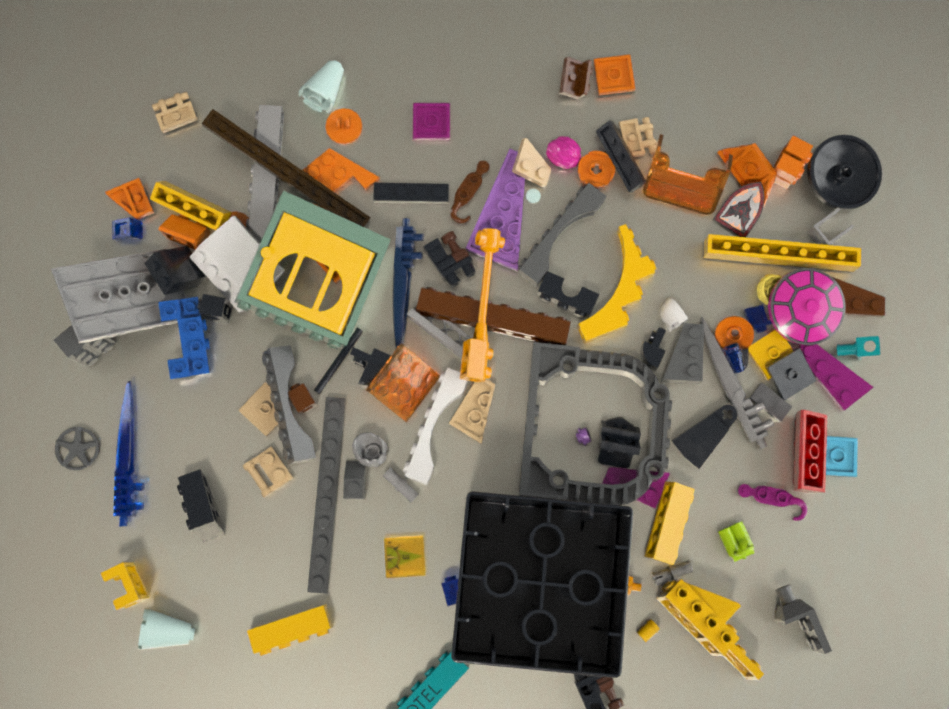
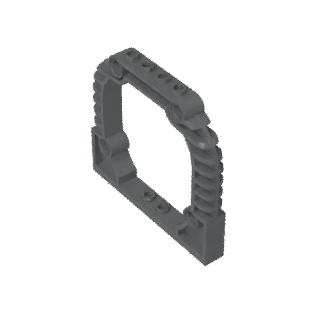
M534 342L532 347L519 496L612 505H626L640 498L648 490L652 482L658 481L664 475L665 469L668 468L669 458L666 457V449H669L670 438H667V430L670 431L671 419H668V412L672 410V400H669V389L665 385L659 384L656 375L648 365L634 356L623 353L584 350L575 346ZM568 363L573 369L570 371L565 370L563 364ZM576 371L616 374L630 378L642 388V402L650 410L647 456L639 463L636 470V478L625 484L615 485L569 480L565 471L559 469L552 472L539 457H531L533 436H537L538 424H534L535 417L539 415V405H536L538 385H545L558 375L563 378H571L575 375ZM654 392H660L663 398L657 399L654 396ZM649 467L657 469V476L650 474ZM555 476L561 477L563 484L556 485L553 482V478Z

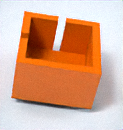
M793 135L784 146L773 166L777 172L774 183L786 189L791 184L795 185L805 170L803 169L813 155L810 152L813 145Z

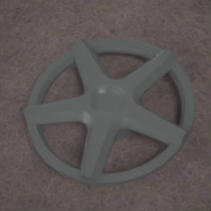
M83 427L67 429L55 442V455L58 462L70 470H82L89 467L95 461L99 452L96 436L90 430ZM75 431L73 442L62 440L65 435ZM81 431L91 435L94 441L81 442ZM59 446L69 450L64 460L60 457ZM95 446V454L89 462L84 453L87 449ZM74 457H78L84 466L72 467L67 464Z

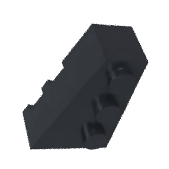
M199 469L178 477L179 485H177L180 496H183L184 502L181 504L183 511L188 515L186 524L189 531H193L202 542L224 535V528H221L218 524L217 517L220 516L218 511L214 509L213 496L205 474Z

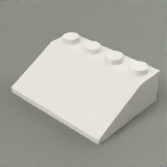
M232 216L204 240L190 258L240 313L245 310L238 308V304L234 303L258 248L259 241L236 216ZM262 257V259H261V262H260V264H259V266H258V269H257V271H256V273H255V276H254V278H253V280H252V282H251V285H250V287H249L248 292H247L246 295H248L249 292H250V290H251V287H252V285H253V283H254V280H255V278H256V276H257V273H258V271H259V269H260V266H261V264H262V262H263V259H264L263 257ZM279 263L274 270V283L285 271Z

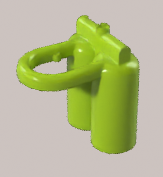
M742 521L718 531L729 557H732L734 562L742 558L744 560L747 556L755 553L754 545Z

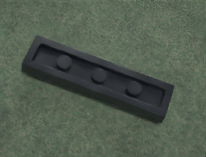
M609 120L595 132L628 192L633 193L647 183L614 122Z
M374 182V203L448 204L449 184Z

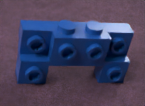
M198 297L158 302L161 321L177 319L183 357L167 360L170 379L210 373L206 350H210L208 338L204 339L203 331H207L206 320H201V314L197 309Z

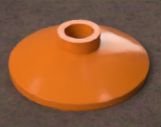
M730 316L719 322L716 327L715 338L720 347L726 351L731 348H749L754 339V329L746 319L739 316ZM732 330H738L739 333L733 334Z

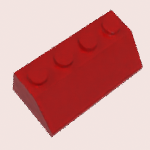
M803 409L796 413L794 491L825 493L827 415Z

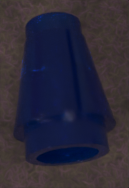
M738 343L724 347L725 352L723 354L734 373L743 372L745 365L742 347Z

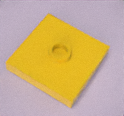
M775 329L750 345L749 355L765 379L769 380L771 377L765 366L793 349L788 341Z

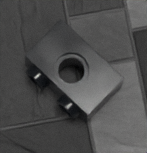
M203 294L202 299L198 301L197 309L206 320L229 324L233 305L226 298Z

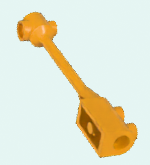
M485 228L482 231L479 230L475 237V244L480 246V250L485 252L478 323L476 324L473 338L463 342L460 370L461 380L485 382L486 378H490L492 372L491 367H487V361L493 357V349L489 348L486 314L493 253L499 251V248L502 249L505 243V238L500 237L501 231L497 229Z

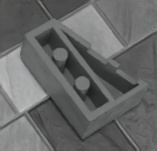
M685 323L681 327L661 379L662 383L698 385L703 381L704 324Z

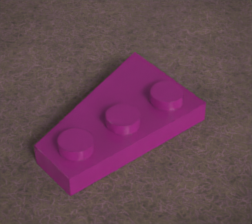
M608 467L601 484H625L636 478V469ZM649 471L653 476L658 474L656 471ZM664 472V475L658 481L652 482L648 490L635 501L655 509L662 494L665 481L668 480L670 473Z

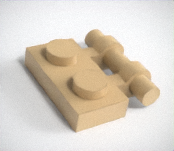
M187 91L181 94L178 92L171 98L160 99L158 103L152 104L155 112L162 110V112L155 115L163 133L198 120L192 103L190 101L183 103L184 100L189 99ZM177 103L178 106L168 109L169 106Z
M649 117L642 119L643 125L638 124L637 118L618 123L621 137L633 158L644 156V148H649L650 155L657 153V141L653 137L652 131L654 128L653 124L650 123ZM642 132L646 135L647 140L642 141Z

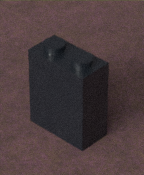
M188 246L154 252L144 263L164 295L198 287L207 277L191 260L190 256L193 253Z

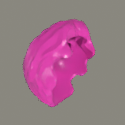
M561 136L548 144L546 154L552 164L563 169H571L579 164L581 148L575 140L570 137Z

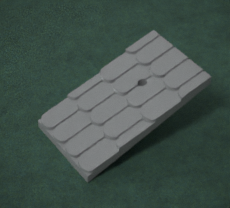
M167 249L51 269L78 343H87L107 337L111 338L135 331L178 323L177 319L161 321L158 302L185 299L184 290L164 295L144 264L154 252Z

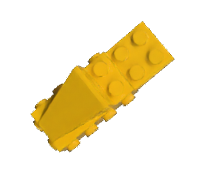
M682 579L668 581L661 587L662 592L656 599L712 656H724L747 680H759L764 675L760 670L761 666L755 660H750L745 655L746 651L740 645H735L740 638L736 635V629L732 625L726 624L741 607L739 603L686 583Z

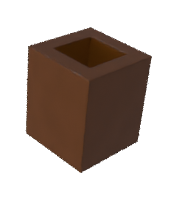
M297 383L289 388L288 396L300 415L317 406L304 383L301 385Z

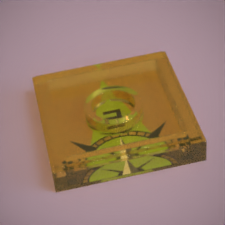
M423 536L384 538L386 578L426 576Z

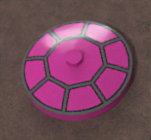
M811 268L795 270L784 275L773 287L768 302L769 317L776 331L786 340L799 345L819 344L831 338L840 328L845 316L844 295L838 283L825 272Z

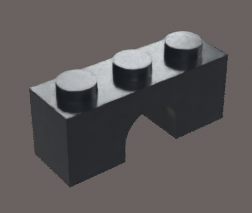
M547 271L537 293L540 296L539 299L547 303L551 301L562 310L567 311L569 309L575 312L574 315L577 317L589 318L600 294L582 287L578 295L568 297L562 291L565 278Z

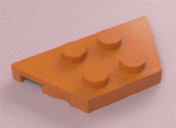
M756 143L719 150L717 153L741 186L755 182L762 183L765 207L777 172Z

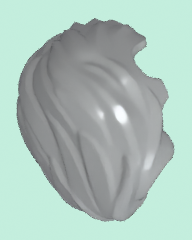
M366 432L357 435L354 439L352 451L355 458L362 465L378 467L386 460L387 444L380 436Z

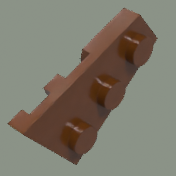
M832 277L843 292L845 315L885 316L884 296Z

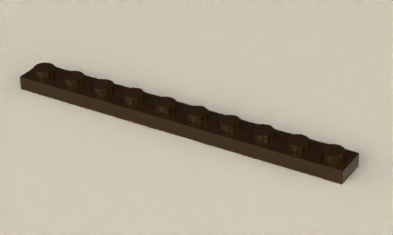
M214 109L210 111L202 122L204 128L319 207L362 227H365L369 222L370 216Z

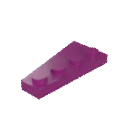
M818 344L801 345L798 347L801 349L815 379L842 411H845L874 388Z

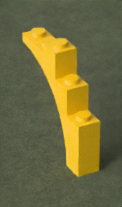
M626 224L619 226L617 230L623 257L622 273L618 287L612 298L601 310L578 324L577 329L584 344L626 328L629 317L627 312L622 309L640 302L643 293L639 285L636 286V283L651 278L655 274L656 266L654 261L650 260L648 255L640 257L642 256L641 250L638 245L635 246L633 241L634 234L631 228L628 229Z

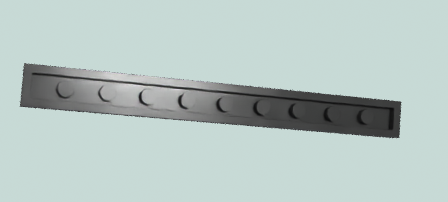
M326 397L307 589V592L328 594L345 398Z

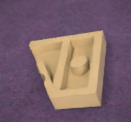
M527 138L521 140L512 172L541 187L547 186L551 168Z

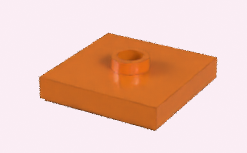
M630 54L595 58L593 60L598 96L635 91Z

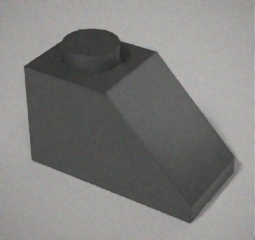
M346 461L343 499L365 500L366 466L358 461Z

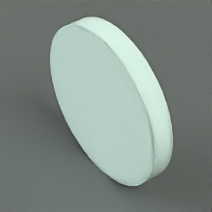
M537 189L527 191L526 199L530 203H536L540 200L541 194Z

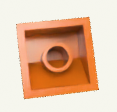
M172 214L158 229L166 239L183 246H188L193 250H196L211 233L207 226L197 221L196 223L191 222L188 217L179 214V216Z

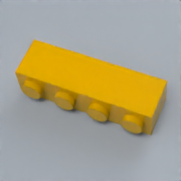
M167 181L156 182L150 200L214 230H217L228 221L232 213Z
M665 481L644 557L674 565L678 557L679 544L683 539V530L688 520V511L694 499L693 493L695 489L676 482Z
M325 604L247 630L253 653L259 652L260 656L271 653V648L278 646L280 650L291 646V641L298 640V643L310 640L309 635L317 633V637L328 634V629L332 628V623Z

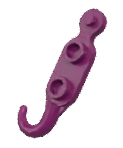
M742 484L737 489L740 497L752 496L756 502L777 507L799 506L802 512L798 517H793L794 521L803 520L807 515L808 508L806 503L783 489L768 486H758L752 489L747 484Z

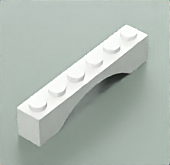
M447 368L446 372L442 371L438 381L441 383L439 390L435 389L431 400H434L432 408H427L424 418H427L425 426H420L417 436H420L418 444H413L410 454H413L410 462H406L403 470L406 473V478L424 485H428L434 470L430 450L434 425L444 409L453 401L462 397L468 382L460 379V372Z

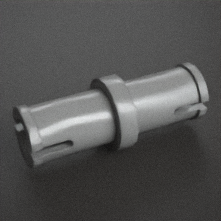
M392 468L383 475L395 487L394 490L396 492L399 491L410 503L419 495L406 483L407 480L405 478L402 479Z
M687 560L676 566L670 565L665 570L653 573L652 578L655 580V585L658 586L670 580H677L680 576L692 573L693 568L692 566L689 567L691 565L690 561Z

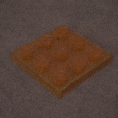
M400 343L366 391L399 418L407 422L438 381L440 375L408 347Z

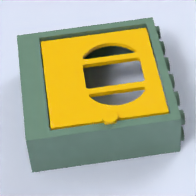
M283 191L234 303H237V307L242 310L248 311V309L255 311V315L258 317L274 319L273 323L284 327V325L292 327L291 330L298 334L307 333L310 335L309 338L314 341L320 342V340L327 342L328 347L337 350L338 348L345 347L351 337L391 239ZM282 211H283V212H284V213H283V216H282V218H281V220H280V223H279V225H278V227H277V229H276V232H275V234H274V236H273V239H272V241H271V243H270V246L267 247V246H268V243H269V241H270V239H271V236H272V234H273V232H274V229H275V227H276V225H277V223H278V220H279V218H280V216H281V213H282ZM297 253V259L282 294H279L274 285V270L279 261L284 257ZM305 256L329 267L312 309L287 299ZM262 257H263V258H264V259H263V262H262V264H261V266H260V269H259V271H258V273H257V276H256V278H255V280H254V283H253V285H252V287H251V290H250L249 294L246 295L247 292H248V289H249V287H250V285H251V282H252V280H253V278H254V276H255V273H256V271H257V269H258V266H259V264H260V262H261V259H262ZM337 271L342 282L341 296L332 308L319 312L318 309L333 273Z

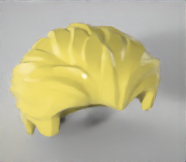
M766 274L760 279L757 285V296L760 301L768 305L770 293L782 276Z

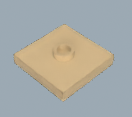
M265 382L239 411L268 437L278 426V422H276L274 417L275 408L274 403L270 399V386Z

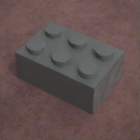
M72 325L54 339V342L69 359L85 367L96 363L98 357L102 353L109 352L113 348V344L116 343L112 337L87 343H78Z

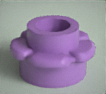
M586 427L578 428L579 432L576 433L578 442L580 444L583 443L585 446L587 443L592 442L588 429Z

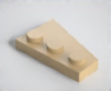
M487 379L485 382H473L448 423L482 444L495 384Z

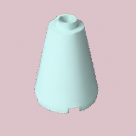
M335 60L328 61L300 88L299 97L303 96V102L308 107L317 112L326 110V113L333 109L344 72L341 63Z
M145 608L138 649L189 644V640L194 638L195 628H191V623Z

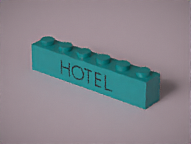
M444 652L438 659L440 661L436 668L433 666L429 668L424 674L426 678L421 683L418 680L410 689L412 693L407 698L404 695L396 704L398 706L397 709H432L466 673L469 666L465 663L454 662L451 658V652Z

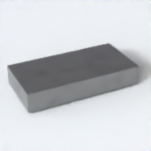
M763 383L750 396V399L756 404L763 401L766 407L763 410L778 422H781L792 408L789 403Z

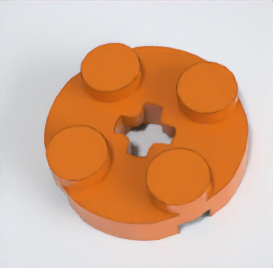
M591 151L583 156L579 161L577 169L580 182L586 186L590 183L597 189L607 187L615 174V166L609 155L602 151ZM599 166L598 168L601 170V172L595 174L594 171L591 170V168Z

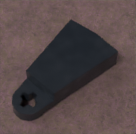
M723 405L671 441L687 460L700 469L736 421L737 410L731 405ZM723 410H732V418L723 419Z

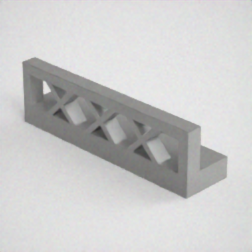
M417 305L414 309L411 308L407 317L462 359V343L472 339L469 335L452 322L443 320L444 329H438L432 324V320L435 318L423 317L416 312ZM455 330L459 335V340H452L447 336V331Z

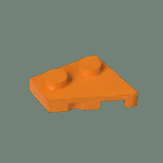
M140 178L105 192L108 197L136 220L154 213Z

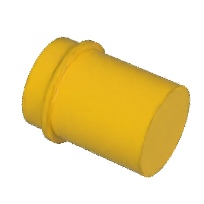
M650 619L636 633L646 643L653 635L658 633L660 628Z

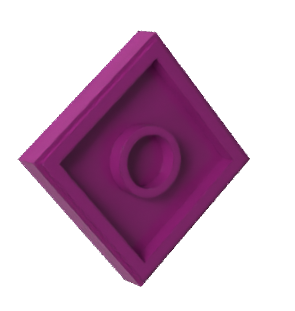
M413 103V140L450 141V103Z

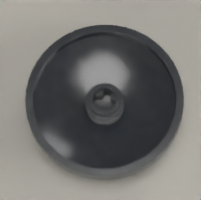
M837 135L828 138L815 148L808 162L807 174L811 189L820 201L834 209L852 210L865 205L876 195L881 185L882 167L878 155L867 142L852 135Z

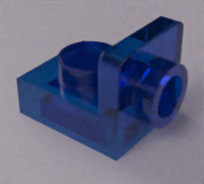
M130 217L112 221L113 240L118 241L128 238L140 240L143 238L142 221Z
M763 304L743 310L746 320L752 325L756 333L767 331V327L772 324L771 320L768 321Z
M456 575L444 578L445 582L441 583L447 607L456 604L458 589Z

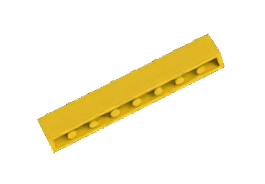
M708 234L704 240L703 258L854 272L861 267V248Z

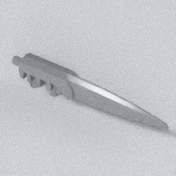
M701 317L700 323L704 324V338L723 389L731 405L737 410V417L749 441H756L761 450L767 447L763 438L769 435L766 429L775 425L772 419L762 423L757 412L766 408L763 401L753 405L750 398L745 399L746 394L707 323Z

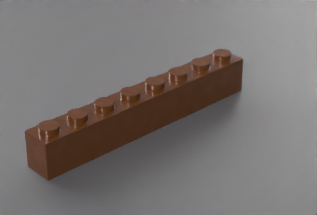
M426 287V289L421 288L416 312L421 316L475 328L478 323L480 301L474 300L471 296L464 295L461 297L456 296L455 293L450 291L443 293L435 288ZM488 300L486 314L487 331L539 343L566 345L571 321H567L566 318H553L542 312L537 314L531 313L525 308H519L518 310L511 308L507 304L496 305Z

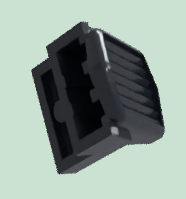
M354 347L350 352L353 362H355L354 364L364 368L358 383L362 389L372 387L403 361V358L400 356L392 357L376 348L373 349L371 355Z
M616 417L606 421L601 420L598 462L604 465L629 468L633 455L640 454V428L635 427L623 417Z

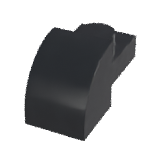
M660 327L656 332L652 331L648 340L651 344L644 341L640 350L643 362L655 371L658 369L666 351L659 348L666 332L665 329Z

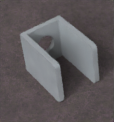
M840 208L834 210L807 232L816 244L831 245L854 228L851 225L831 241L818 228L841 210Z

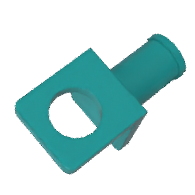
M879 336L857 337L853 344H837L838 356L856 355L859 360H862V357L879 356L881 354ZM867 341H873L876 344V348L874 351L868 352L864 349V344Z

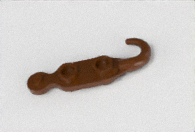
M479 161L477 170L469 173L457 189L454 203L450 210V216L456 223L463 224L471 219L470 216L460 219L457 216V211L469 203L480 188L482 175L486 174L490 169L487 161Z

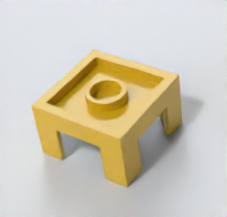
M122 562L101 572L105 582L111 579L115 581L121 579L127 594L113 601L116 610L124 607L128 609L149 598L134 562Z

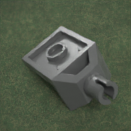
M790 585L776 589L775 591L781 601V605H778L776 610V623L786 625L798 620L800 628L806 632L808 637L806 642L811 650L813 649L814 652L822 654L831 652L832 649L814 608L803 600L796 599Z

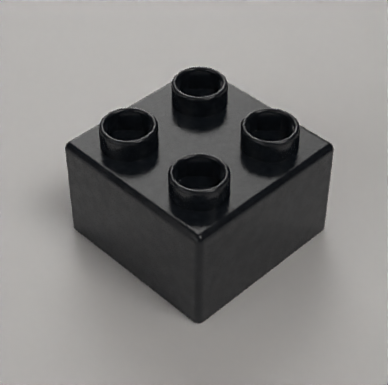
M475 491L469 492L466 496L451 652L452 660L456 663L618 678L622 673L633 509L622 505Z

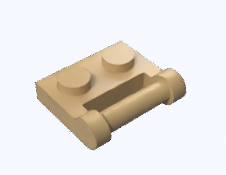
M272 446L243 465L245 471L250 473L262 491L261 495L263 498L268 497L294 479ZM258 463L261 465L273 483L272 486H267L254 467Z

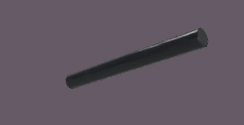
M356 328L347 346L342 348L315 387V392L321 394L363 333L361 329Z

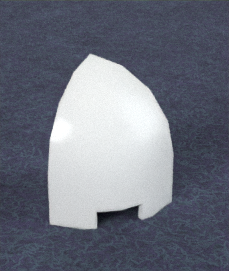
M668 297L662 303L660 317L669 332L687 321L688 317L674 299Z

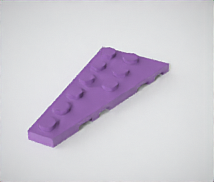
M509 149L465 250L485 258V252L480 250V246L475 244L476 234L479 230L482 231L485 228L497 229L501 231L500 237L505 238V243L502 249L499 248L498 252L493 253L492 262L518 272L525 178L512 172L518 152Z

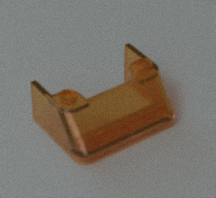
M660 134L646 176L647 183L643 187L644 195L647 198L700 214H712L716 210L731 172L733 155L729 154L723 170L711 168L706 172L704 178L669 168L670 157L668 154L660 151L664 136Z

